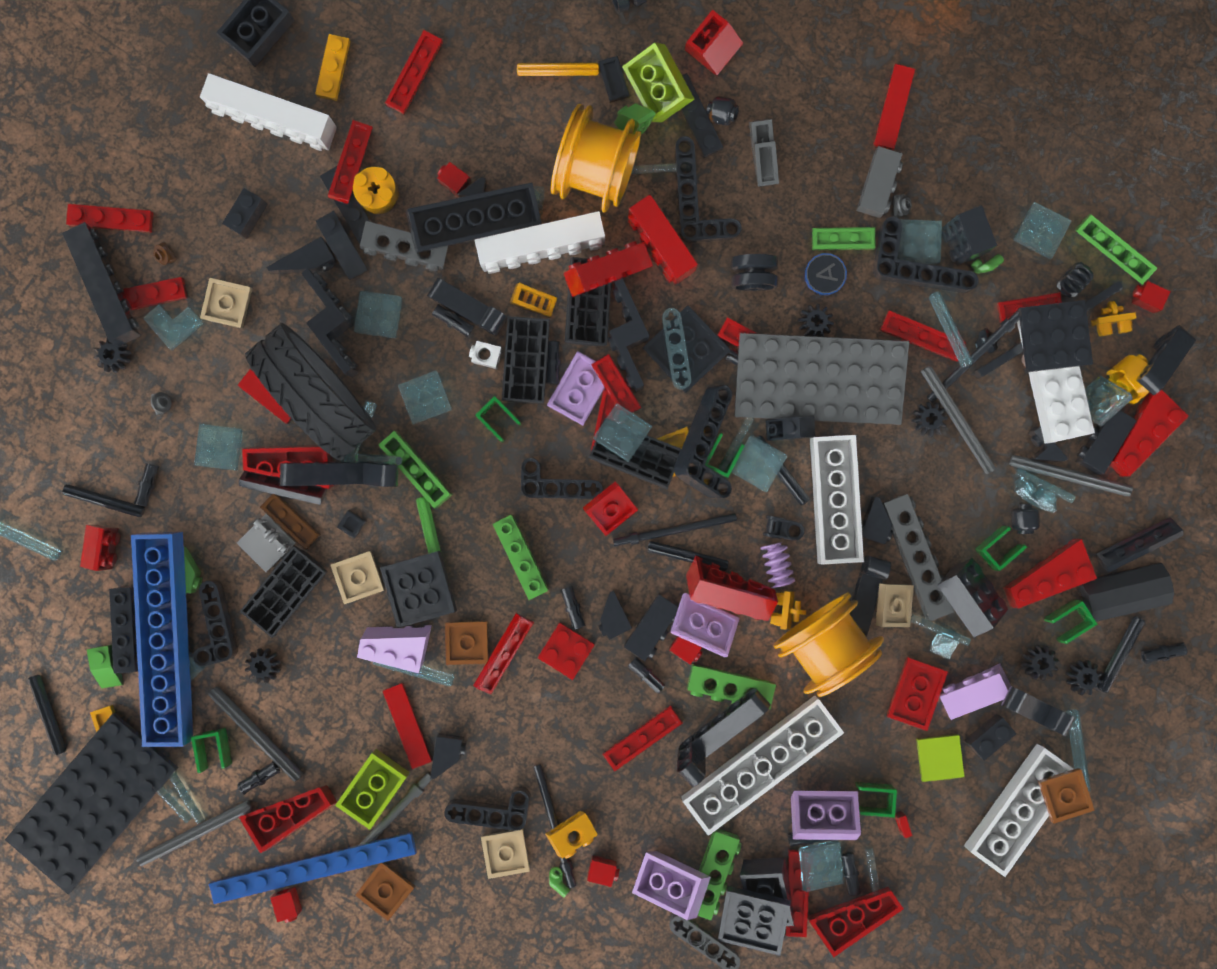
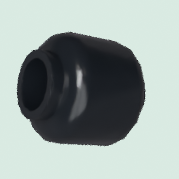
M717 96L712 102L708 103L707 114H709L712 123L729 126L737 120L739 106L736 105L734 99Z
M1019 504V508L1011 511V527L1017 530V534H1034V530L1040 527L1039 510L1032 508V504Z

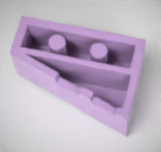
M425 625L422 628H412V626H406L405 628L367 627L360 639L357 658L419 673L425 659L432 625Z
M999 663L981 673L965 678L960 683L945 686L943 691H941L940 698L952 720L1004 700L1011 684Z

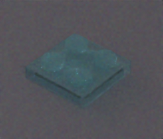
M1033 202L1013 240L1051 259L1061 243L1071 220Z
M901 220L902 232L897 259L917 263L939 264L941 262L942 221Z
M360 291L354 332L396 339L402 297Z
M437 370L398 385L413 425L452 410Z
M1101 375L1085 388L1091 419L1099 426H1103L1133 399L1131 393Z
M617 403L593 439L629 462L652 426Z
M199 424L194 465L238 471L243 429Z
M751 435L731 473L767 493L788 455Z
M834 840L799 848L802 890L809 892L843 884L839 841Z

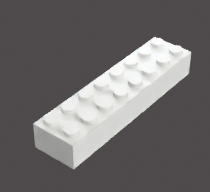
M814 695L702 780L701 783L682 795V801L709 836L844 732L821 701Z

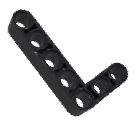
M680 137L675 145V166L681 239L689 243L735 239L742 229L741 223L737 219L699 220L695 145L690 137ZM686 143L690 146V150L682 152L679 149V145ZM688 164L691 167V172L683 173L680 170V166ZM684 185L691 186L693 192L690 195H685L682 192L681 188ZM685 206L693 208L694 214L692 216H686L683 213ZM728 224L735 225L737 229L735 234H729L726 231ZM706 226H713L716 229V234L713 236L707 235L705 232ZM686 227H692L695 230L693 237L685 235L684 229Z
M889 217L881 224L873 265V274L877 279L958 293H967L977 287L979 278L972 271L898 260L902 222L897 217ZM886 224H892L895 227V232H889ZM883 244L890 245L892 248V252H885L883 249ZM881 264H884L888 267V274H884L880 271ZM901 268H906L909 271L908 277H904L901 274ZM922 271L929 273V280L922 278ZM943 274H946V275L949 276V278H950V283H949V284H946V283L943 282V280H942V275H943ZM963 278L970 280V287H966L963 284Z
M727 385L711 386L706 389L674 467L675 475L679 479L709 498H727L732 491L731 483L705 465L732 399L731 388Z
M377 462L280 463V485L366 484L381 487H398V465Z
M754 688L685 739L678 747L677 772L691 787L701 783L706 775V757L764 715L771 706L769 701L757 688Z

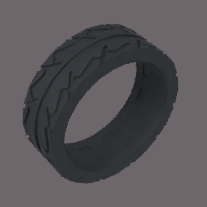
M280 323L265 336V340H260L245 353L251 369L276 402L317 445L335 459L342 460L347 454L356 448L358 443H362L369 435L371 436L376 431L372 419L342 380L286 324Z

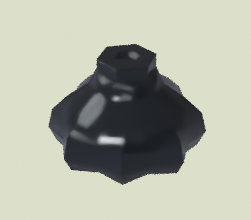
M984 328L979 332L978 340L975 342L976 348L981 346L993 334L988 328ZM997 342L987 352L992 353L997 350Z

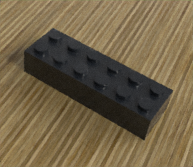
M532 182L406 210L415 253L470 242L475 239L542 224Z

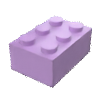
M858 791L793 792L791 796L793 839L857 840L861 835Z
M658 851L646 852L632 893L686 920H690L698 916L711 877Z

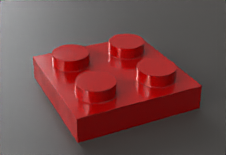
M616 481L583 507L584 511L605 536L638 511Z
M559 622L537 658L573 680L595 644Z

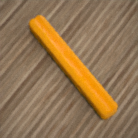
M518 63L517 74L519 76L598 75L599 64Z

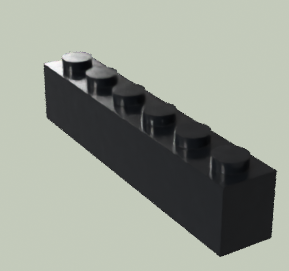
M84 222L63 232L64 239L109 342L119 347L140 337L138 332L140 326L135 317L131 316V305L122 295V292H124L123 287L114 277L116 271L106 259L108 253L105 247L99 243L98 239L101 237L95 227L91 228Z

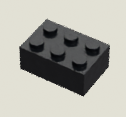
M243 0L216 33L223 42L253 67H256L295 20L290 12L276 0Z
M982 205L958 214L942 227V238L945 243H948L950 258L952 262L956 263V266L978 259L998 246Z
M973 558L954 566L937 584L973 637L995 628L1008 611L1006 602L1000 598L992 582L986 578L982 568Z

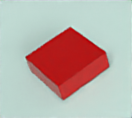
M902 811L895 813L900 834L905 838L911 837L912 833L906 815Z

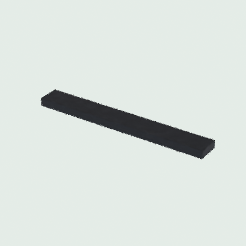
M1118 281L1086 300V310H1090L1122 290L1123 285L1121 282ZM1022 342L972 372L975 378L984 377L1022 353Z

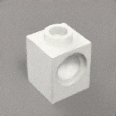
M476 341V345L471 346L469 357L472 358L471 361L474 364L498 369L503 349L499 346ZM485 349L489 350L491 353L490 357L487 360L480 359V352Z

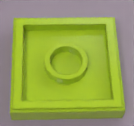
M958 734L916 739L922 782L964 777L960 736Z

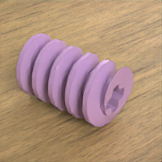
M782 542L760 547L761 550H767V553L762 555V557L769 559L764 566L771 567L766 572V574L773 575L768 580L770 583H775L771 588L786 586L795 582V578L788 577L793 574V570L786 569L791 566V562L785 561L790 555L783 553L788 546L781 545Z

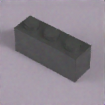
M878 146L874 152L856 211L878 218L884 213H888L891 201L888 199L890 193H894L897 186V181H895L896 173L899 174L903 166V161H900L902 153Z

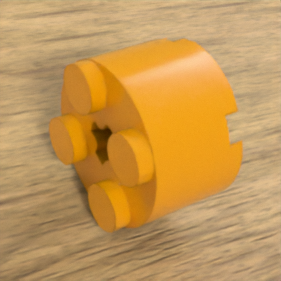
M369 167L362 170L354 178L353 192L355 198L364 209L374 214H384L394 207L399 197V189L393 177L384 168ZM375 188H379L377 189L378 193L374 194Z
M1127 355L1106 374L1110 377L1107 379V382L1113 392L1120 398L1125 396L1129 399L1127 402L1131 404L1137 403L1149 393L1148 390L1136 381L1140 373L1148 365V361L1143 355Z

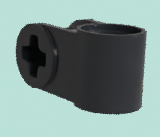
M766 515L767 524L762 536L788 540H799L803 537L804 527L801 523ZM792 525L799 527L800 532L796 537H792L789 534V528Z

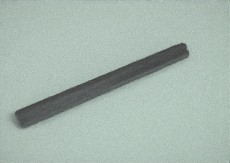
M927 366L922 369L921 373L984 472L986 474L995 470L994 464L933 368Z
M1012 455L1009 465L1123 496H1131L1133 490L1131 485L1017 455Z
M215 687L209 692V696L292 781L296 782L302 777L303 772L219 687Z
M245 801L136 857L138 864L144 866L251 812L253 807L250 801Z

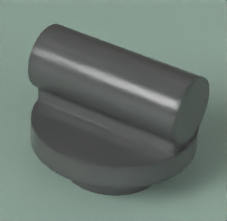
M905 194L893 195L894 217L907 215L912 207L910 198Z
M158 392L151 395V406L155 410L156 415H162L170 410L172 403L167 394Z

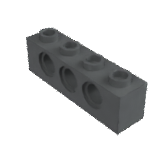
M368 221L365 222L360 243V249H363L365 254L376 256V253L383 254L385 259L397 261V258L405 260V264L411 266L425 265V269L438 272V269H443L448 248L447 246L429 250L431 255L428 258H422L419 253H415L410 232ZM384 237L390 243L387 247H380L377 241ZM401 243H407L410 246V250L402 253L399 251L398 246Z

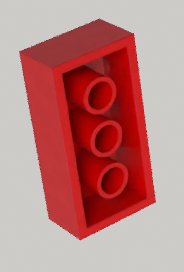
M651 194L629 208V220L627 221L633 231H638L640 242H644L646 248L649 247L652 252V260L657 266L661 265L664 270L662 274L668 283L672 281L675 286L696 271L697 262Z

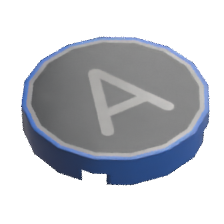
M829 253L815 256L809 261L805 269L807 286L819 295L836 293L844 285L847 276V270L843 261Z

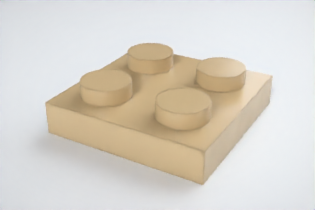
M209 278L200 319L243 329L252 288Z
M372 551L331 564L344 604L385 590Z
M879 583L876 626L910 627L914 585Z
M523 829L481 836L488 879L530 872Z

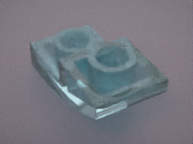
M1023 477L1015 481V492L1024 500L1045 511L1052 513L1057 511V498L1053 492L1047 491L1043 486L1036 490L1035 486L1030 481L1027 482Z

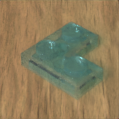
M157 305L143 317L172 351L204 324L190 307H187L177 317L172 319L161 305Z

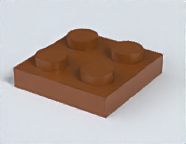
M488 621L445 622L446 665L487 663L489 659Z
M1080 768L1038 781L1052 823L1055 824L1095 811Z
M383 862L376 867L355 896L385 920L389 921L414 889L415 885L386 862Z

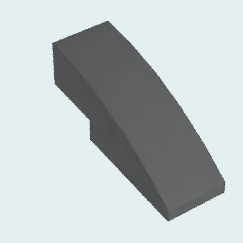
M772 119L749 121L758 187L779 184Z

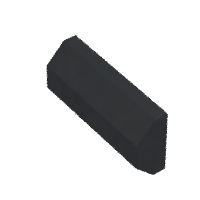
M571 257L570 265L580 262L582 265L588 261L587 258ZM611 283L572 297L568 287L564 342L586 346L607 345Z
M508 316L502 401L531 404L544 403L550 319Z
M604 419L589 458L668 489L681 449Z
M293 546L240 612L267 635L274 638L326 575L327 571L308 553Z
M1155 563L1097 577L1095 580L1079 585L1082 600L1096 622L1173 603L1174 597L1171 576L1163 563Z

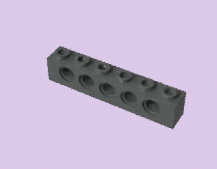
M903 494L882 502L892 523V535L911 583L914 585V591L925 619L933 621L953 613V607L937 586L944 576L938 572V560L935 555L932 556L929 549L931 542L928 536H924L922 528H924L920 516H916L914 511L916 508L914 499L909 497L908 494ZM903 511L908 515V520L905 523L899 520V515ZM910 531H913L916 536L912 543L907 540V534ZM917 551L923 553V559L920 562H917L914 557ZM926 570L931 574V578L927 582L922 578V574ZM933 590L938 592V598L935 601L930 599V593Z

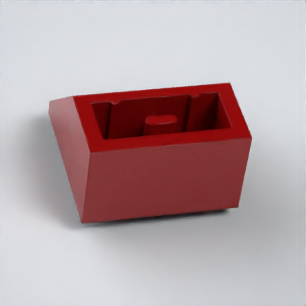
M712 9L687 40L685 51L718 76L743 45V42L730 23Z
M86 525L80 567L93 571L113 569L117 561V554H115L116 545L120 541L119 528Z

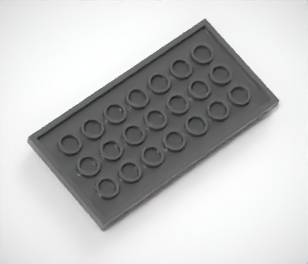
M739 333L734 416L769 419L814 417L815 421L901 425L909 341Z

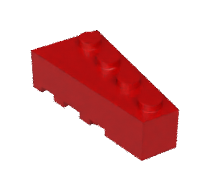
M634 241L624 245L625 249L621 251L615 248L607 251V256L600 258L599 255L587 259L588 262L582 265L580 262L568 266L569 270L563 274L572 297L652 267L653 264L645 243L637 244Z
M1162 389L1155 395L1149 392L1143 402L1139 404L1133 417L1137 421L1109 465L1120 477L1131 476L1188 418V415Z
M319 445L263 446L242 449L243 470L268 476L280 477V463L333 462V457ZM316 485V486H321L322 488L330 489V488H332L334 485Z
M1072 539L1068 544L1057 549L1048 558L1040 561L1035 567L1024 572L1003 588L1010 607L1018 609L1095 580L1097 577L1082 539Z
M695 556L686 574L690 600L699 604L711 605L717 609L729 610L735 614L747 615L756 620L768 621L778 604L775 589L751 579L747 582L738 573L732 571L731 574L719 570V565L714 563L711 566L702 563V558Z
M325 785L238 818L258 851L263 853L334 806L337 800L329 787Z
M885 887L808 915V920L831 955L835 957L904 908L890 888Z

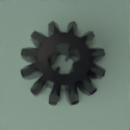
M1082 262L1075 263L1057 281V288L1068 298L1075 297L1093 279L1094 275L1090 270L1091 268Z
M816 304L815 309L808 305L807 311H801L803 317L798 318V322L804 323V325L799 327V330H807L804 336L812 333L811 336H817L818 334V336L824 337V332L827 334L831 332L827 326L834 325L833 321L828 320L833 314H825L828 310L827 307H824L821 311L820 304ZM815 317L820 322L817 326H815L814 322H811Z
M108 338L106 342L99 341L101 348H94L98 355L93 357L95 360H99L97 366L100 368L104 367L105 372L112 370L114 373H118L119 368L125 370L126 366L124 363L131 362L127 356L132 354L131 351L126 350L128 344L125 343L117 347L109 342ZM115 352V354H113L115 355V357L111 359L110 357H113L111 353Z
M926 402L925 406L920 404L918 405L919 411L915 410L912 412L917 418L911 419V423L917 422L918 425L914 427V430L921 429V436H924L926 433L928 437H933L934 433L939 435L941 434L940 428L944 429L947 427L942 421L948 420V416L942 417L941 414L945 412V409L938 410V403H935L933 406L931 402ZM926 417H933V422H926Z
M1038 644L1034 646V650L1027 648L1029 655H1022L1027 660L1021 664L1023 667H1027L1025 674H1031L1032 679L1037 680L1040 678L1042 681L1046 680V675L1053 677L1051 671L1058 670L1054 663L1059 662V659L1053 658L1056 652L1053 650L1049 651V647L1045 645L1041 648ZM1041 660L1043 661V664L1039 665L1037 664V661Z
M259 648L256 653L251 652L249 654L251 659L245 660V663L250 665V667L245 668V672L251 671L249 679L256 676V683H260L263 680L265 684L269 683L270 679L275 680L277 678L275 673L281 672V669L276 667V665L281 663V660L275 661L274 659L278 654L275 652L270 655V648H267L265 651ZM261 662H264V666L267 667L266 669L262 670Z
M1077 660L1076 666L1069 665L1072 671L1065 673L1067 676H1070L1065 682L1071 685V691H1077L1079 695L1083 696L1085 692L1087 695H1092V689L1099 690L1097 683L1101 684L1103 680L1098 677L1103 673L1097 670V664H1091L1090 660H1085L1084 662Z

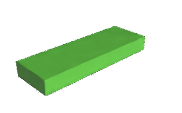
M875 227L812 229V250H862L876 248Z

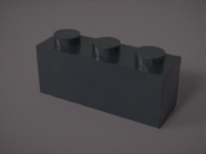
M1116 407L1105 409L1099 417L1100 422L1097 427H1094L1095 433L1088 435V442L1077 453L1079 457L1075 462L1096 475L1105 474L1137 421Z
M658 593L625 642L624 648L644 661L647 658L651 659L657 651L655 646L658 641H663L669 633L667 628L670 623H674L678 606Z

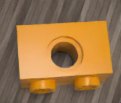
M582 811L577 812L545 833L557 856L562 859L573 856L576 853V849L582 845L585 847L594 841L593 838L598 835L586 813ZM576 831V839L570 842L568 839L570 832Z

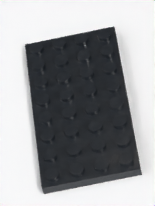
M114 713L7 836L5 841L69 895L179 767L157 748L142 747V735Z

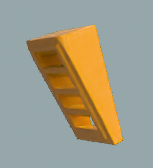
M517 283L510 304L551 317L557 297L522 283ZM521 291H524L522 301L518 300ZM529 293L533 294L530 304L526 303ZM539 296L541 297V299L539 301L538 307H535L534 305L536 299ZM545 299H548L549 302L546 310H543Z

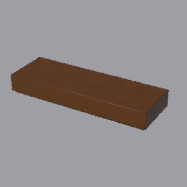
M272 494L260 506L304 550H307L321 535L279 495Z

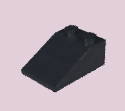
M785 857L743 859L740 872L743 889L791 900L786 926H794L789 874Z

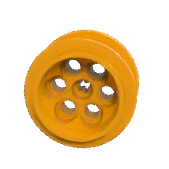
M579 103L570 116L560 143L552 175L551 193L557 195L560 192L561 199H565L571 189L575 188L602 197V212L605 213L612 201H614L613 205L618 207L623 198L636 160L641 132L636 131L633 134L635 126L633 118L628 121L624 131L592 121V105H588L584 110L583 104Z
M845 593L819 608L787 631L773 644L775 649H781L778 657H784L793 652L812 679L804 688L803 692L805 694L817 691L818 697H822L839 689L868 669L882 655V651L878 648L884 642V637L878 636L868 640L849 614L858 604L857 600H849L851 598L850 593Z

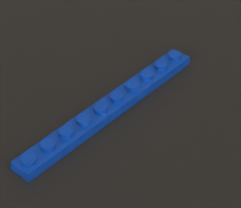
M409 832L211 881L209 887L213 903L217 904L415 855L417 850L413 834Z

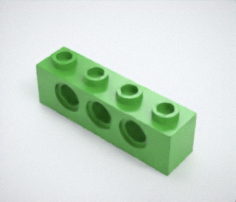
M1090 213L1075 229L1076 232L1142 285L1156 271V266Z
M393 431L379 444L381 449L398 465V468L434 508L440 507L453 495L398 432Z
M514 515L493 523L528 600L547 592L549 588Z
M693 663L687 684V690L691 691L690 694L693 696L703 697V694L711 696L712 700L723 702L724 699L731 700V704L745 695L749 688H757L769 703L772 704L776 684L771 681ZM709 678L716 681L715 686L711 689H707L704 686L705 681ZM734 683L736 690L733 693H726L725 687L727 684Z
M719 828L712 833L699 868L700 872L708 876L713 870L720 871V875L717 878H710L707 890H711L713 895L709 898L704 897L698 916L708 920H712L713 914L717 915L720 894L724 895L727 888L725 880L727 875L732 874L734 855H738L741 849L738 835ZM720 850L727 851V855L724 858H718L716 854Z

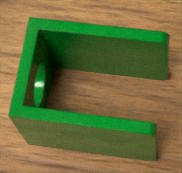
M494 396L475 416L503 443L505 440L482 416L498 403L519 426L522 424Z
M719 433L705 465L722 477L728 478L745 445H739L725 473L708 464L723 436L722 433Z
M1001 526L975 548V551L992 570L1001 571L1027 548L1025 544H1017L997 562L986 551L1012 529L1010 526Z
M1073 599L1043 618L1045 622L1055 623L1075 609L1078 611L1083 622L1057 638L1058 642L1067 644L1097 625V622L1083 601Z
M226 728L200 732L191 737L197 773H202L209 768L203 739L206 737L216 736L221 768H227L232 764Z
M855 782V786L861 791L888 792L887 808L859 806V815L895 818L897 789L891 784Z

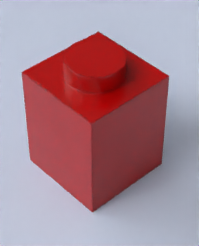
M451 162L443 165L437 173L439 183L457 197L458 193L467 188L472 182L466 173Z
M1146 281L1143 285L1138 284L1132 293L1134 298L1131 303L1149 312L1156 313L1163 310L1171 291Z
M679 636L675 638L668 648L669 651L690 665L693 661L696 663L703 653L700 651L702 649L701 646Z
M592 855L587 881L612 887L613 881L617 882L620 871L617 868V861Z
M295 886L277 891L270 897L277 922L285 921V923L294 921L302 911Z

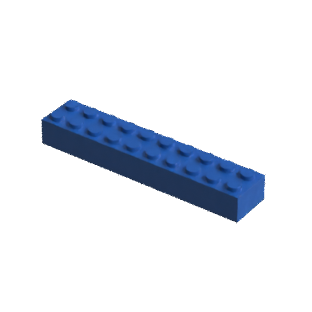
M143 532L131 535L142 747H183L191 742V737L193 736L183 532Z

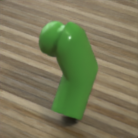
M997 254L984 264L981 259H977L971 264V267L977 274L993 271L1004 262V258Z
M559 867L551 868L549 884L564 898L570 889L563 883L562 870Z

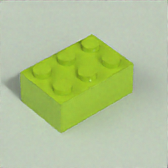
M653 43L622 66L643 107L651 109L656 113L651 122H663L695 100L665 44Z
M375 749L335 806L370 830L410 772L378 749Z

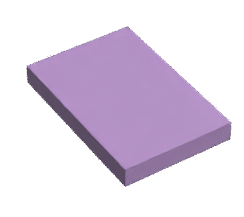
M577 351L547 406L584 426L605 387L591 366L596 361Z
M684 593L670 633L718 655L728 657L740 618L711 605L696 603L690 600L689 594Z

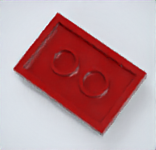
M906 657L886 716L928 731L948 671Z

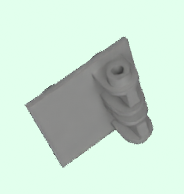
M265 514L261 519L258 518L253 523L254 526L237 544L267 572L296 542L273 519Z

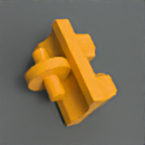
M1109 301L1107 308L1101 309V314H1107L1108 316L1091 320V325L1097 327L1099 337L1113 334L1111 325L1113 323H1117L1118 334L1128 333L1132 331V320L1136 319V312L1118 315V312L1124 311L1123 306H1117L1115 301Z
M794 591L776 593L777 605H783L782 613H772L770 623L781 626L780 629H791L792 615L793 622H799L800 614L806 615V610L800 609L801 601H795L794 605Z

